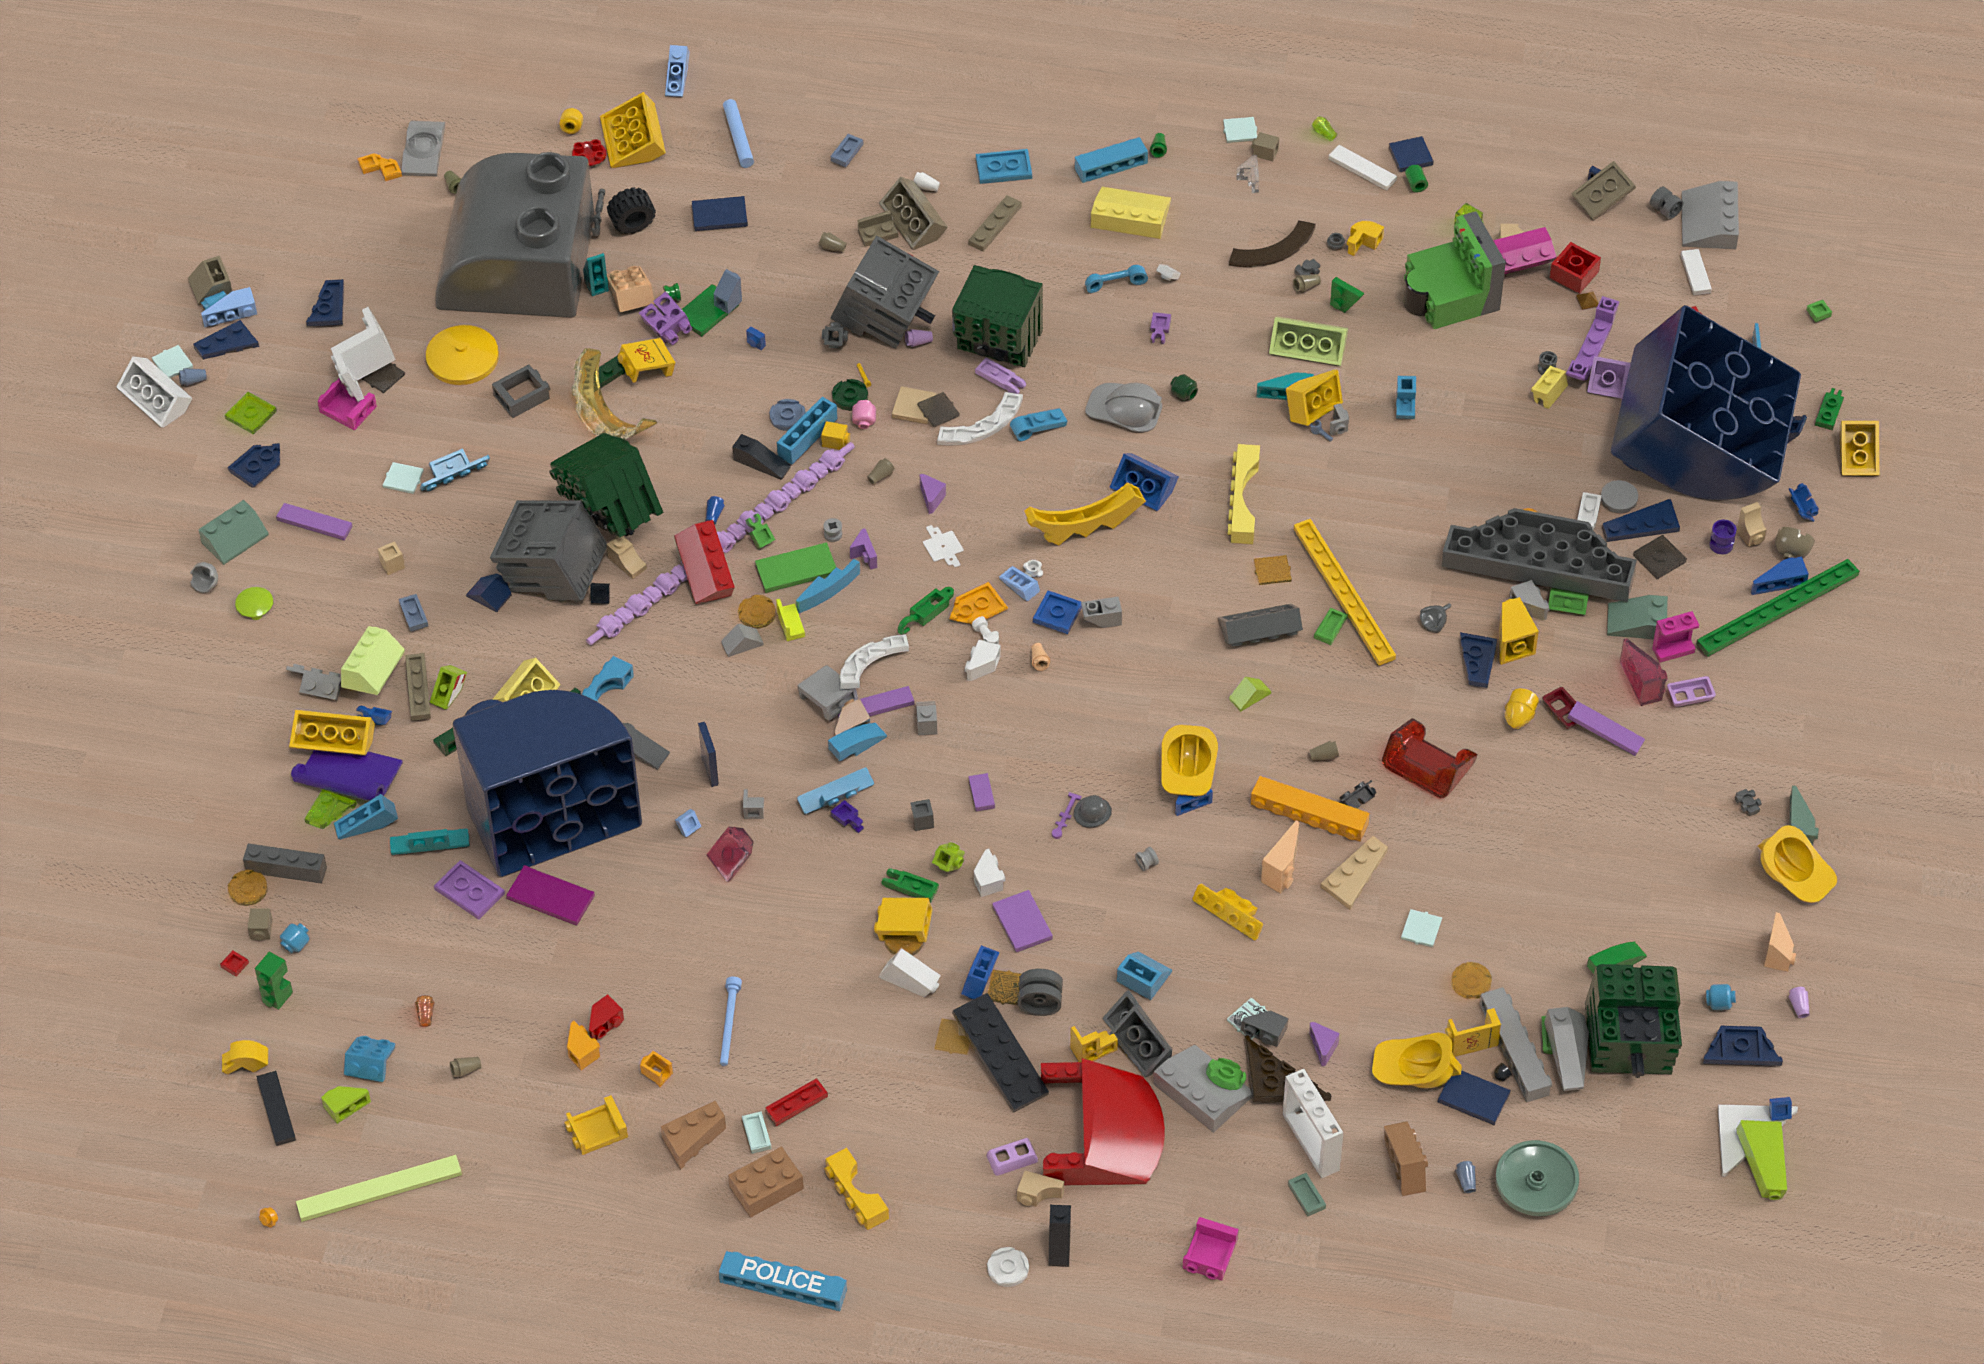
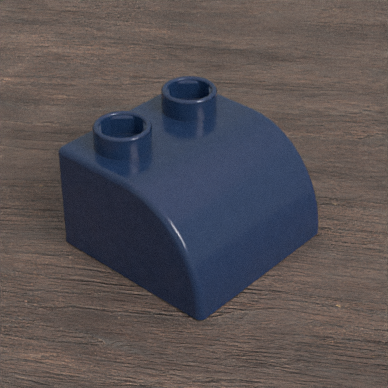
M1684 305L1634 347L1612 441L1611 454L1630 469L1640 471L1668 488L1694 498L1733 500L1763 492L1780 481L1801 373L1691 307Z
M542 690L524 694L505 702L493 699L481 701L467 710L463 717L453 721L452 725L467 810L499 877L522 870L524 865L531 867L636 829L642 825L632 737L620 719L599 702L575 692Z

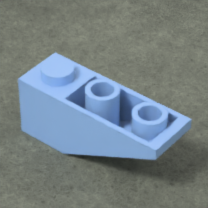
M670 45L665 96L683 97L690 54L687 46Z
M251 288L232 291L203 311L201 315L204 327L257 315Z

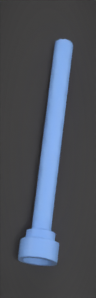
M733 976L726 978L725 983L728 1000L720 1065L722 1066L728 1065L736 994L741 990L742 980Z

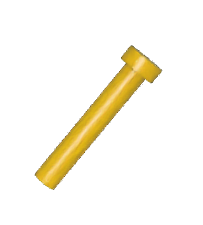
M858 363L857 368L866 388L871 386V382L868 380L861 363Z

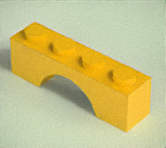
M847 1147L825 1158L826 1167L824 1170L827 1177L834 1180L838 1193H843L848 1208L855 1211L856 1219L860 1225L864 1224L866 1229L869 1230L889 1219V1209L878 1193H862L853 1186L852 1180L858 1173L857 1162Z

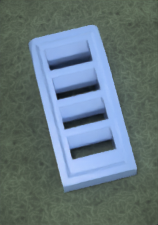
M1014 566L999 576L1003 583L1026 601H1029L1040 591L1037 580Z

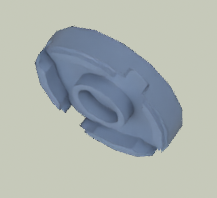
M783 399L771 407L769 412L770 421L777 429L788 431L806 411L805 407L799 404V401Z

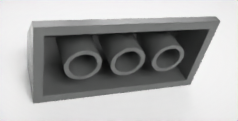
M1292 603L1218 617L1225 642L1231 644V646L1242 645L1244 641H1250V643L1259 642L1261 638L1265 637L1276 639L1279 638L1280 634L1285 633L1287 636L1296 635L1298 631L1303 630L1300 608Z

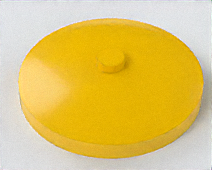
M457 325L446 328L436 334L426 348V362L429 371L440 381L452 385H468L486 378L495 369L499 359L498 345L494 337L486 330L472 325Z

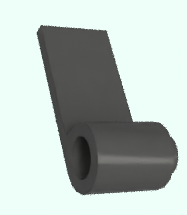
M623 723L632 737L634 755L658 770L670 752L636 730L632 724Z

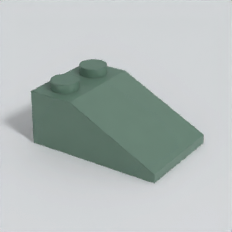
M1645 595L1631 598L1628 602L1617 601L1609 603L1607 636L1654 639L1657 621L1667 618L1668 596Z

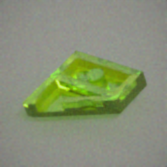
M322 789L306 815L305 823L324 829L332 821L342 817V813L350 807L354 809L357 806L356 801Z

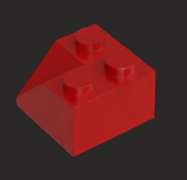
M1570 242L1551 263L1550 279L1580 294L1599 273L1601 257Z

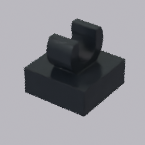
M591 583V603H610V583Z

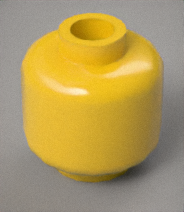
M575 108L564 110L559 121L562 131L568 134L579 132L583 124L582 113Z

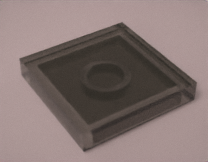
M1663 534L1633 552V556L1657 580L1687 561V558Z

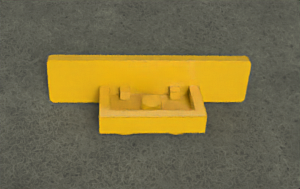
M1203 884L1197 886L1192 898L1194 902L1251 939H1258L1263 923L1253 917L1258 908L1252 905L1249 900L1243 899L1235 891L1228 888L1215 893Z

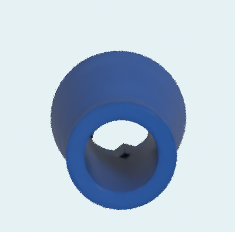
M711 496L707 500L705 521L713 520L714 525L716 524L725 507L722 498Z

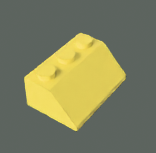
M537 658L524 660L493 700L505 702L535 691L557 690L560 683Z

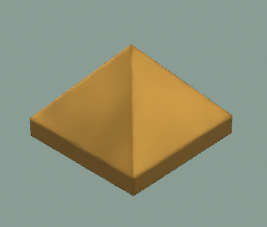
M1593 291L1576 295L1582 310L1597 307L1599 304Z

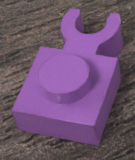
M1153 312L1150 327L1151 332H1153L1151 335L1152 343H1155L1157 337L1161 338V344L1165 343L1164 333H1169L1171 314Z

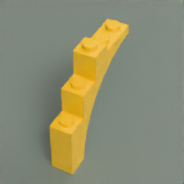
M1126 483L1109 496L1077 509L1045 511L1029 506L1024 512L1027 516L1026 520L1031 527L1040 529L1044 533V538L1049 543L1052 542L1059 546L1073 533L1084 537L1089 536L1101 524L1114 529L1146 501L1138 487Z

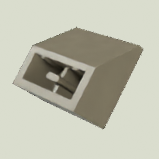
M220 256L202 261L188 277L198 305H201L204 298L224 291L226 295L232 292L231 282Z

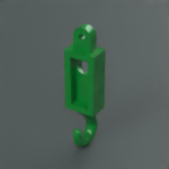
M948 586L939 591L935 588L910 608V615L900 621L897 629L900 635L908 633L910 628L906 627V625L910 622H918L925 626L948 608L949 601L954 596V589ZM935 600L939 602L936 605L932 604Z

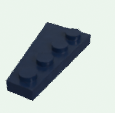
M1670 498L1604 522L1602 529L1606 542L1679 532L1680 525Z

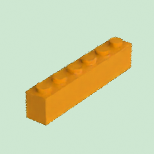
M1259 776L1251 793V805L1259 809H1265L1276 815L1289 817L1294 821L1297 820L1312 827L1327 830L1332 834H1338L1350 840L1361 842L1369 824L1370 813L1262 776Z

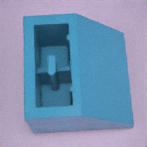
M1138 951L1128 954L1117 968V982L1151 1000L1170 976L1172 969Z

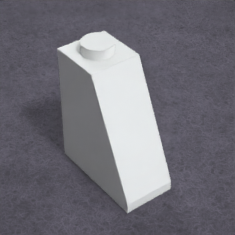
M901 948L887 962L879 978L926 997L930 992L933 994L939 986L937 981L941 975Z

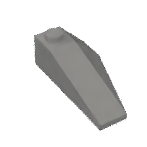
M1569 1007L1548 1009L1544 1023L1563 1091L1583 1089L1589 1036L1585 1017Z

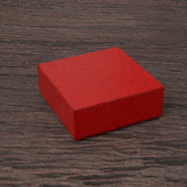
M232 950L220 963V966L237 977L249 964V961Z

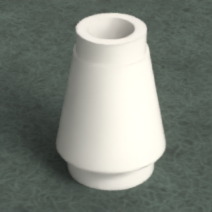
M917 172L914 182L919 189L938 191L940 182L924 172Z

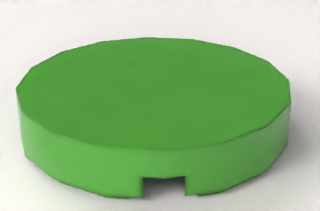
M1218 1058L1215 1061L1212 1059L1206 1068L1208 1078L1221 1088L1237 1090L1242 1088L1246 1081V1073L1240 1070L1241 1067L1237 1063L1229 1059Z

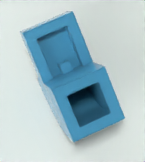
M1398 376L1396 418L1415 419L1416 376Z

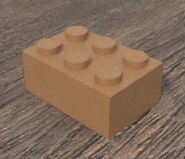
M782 1146L728 1175L730 1189L750 1218L804 1189L803 1176Z

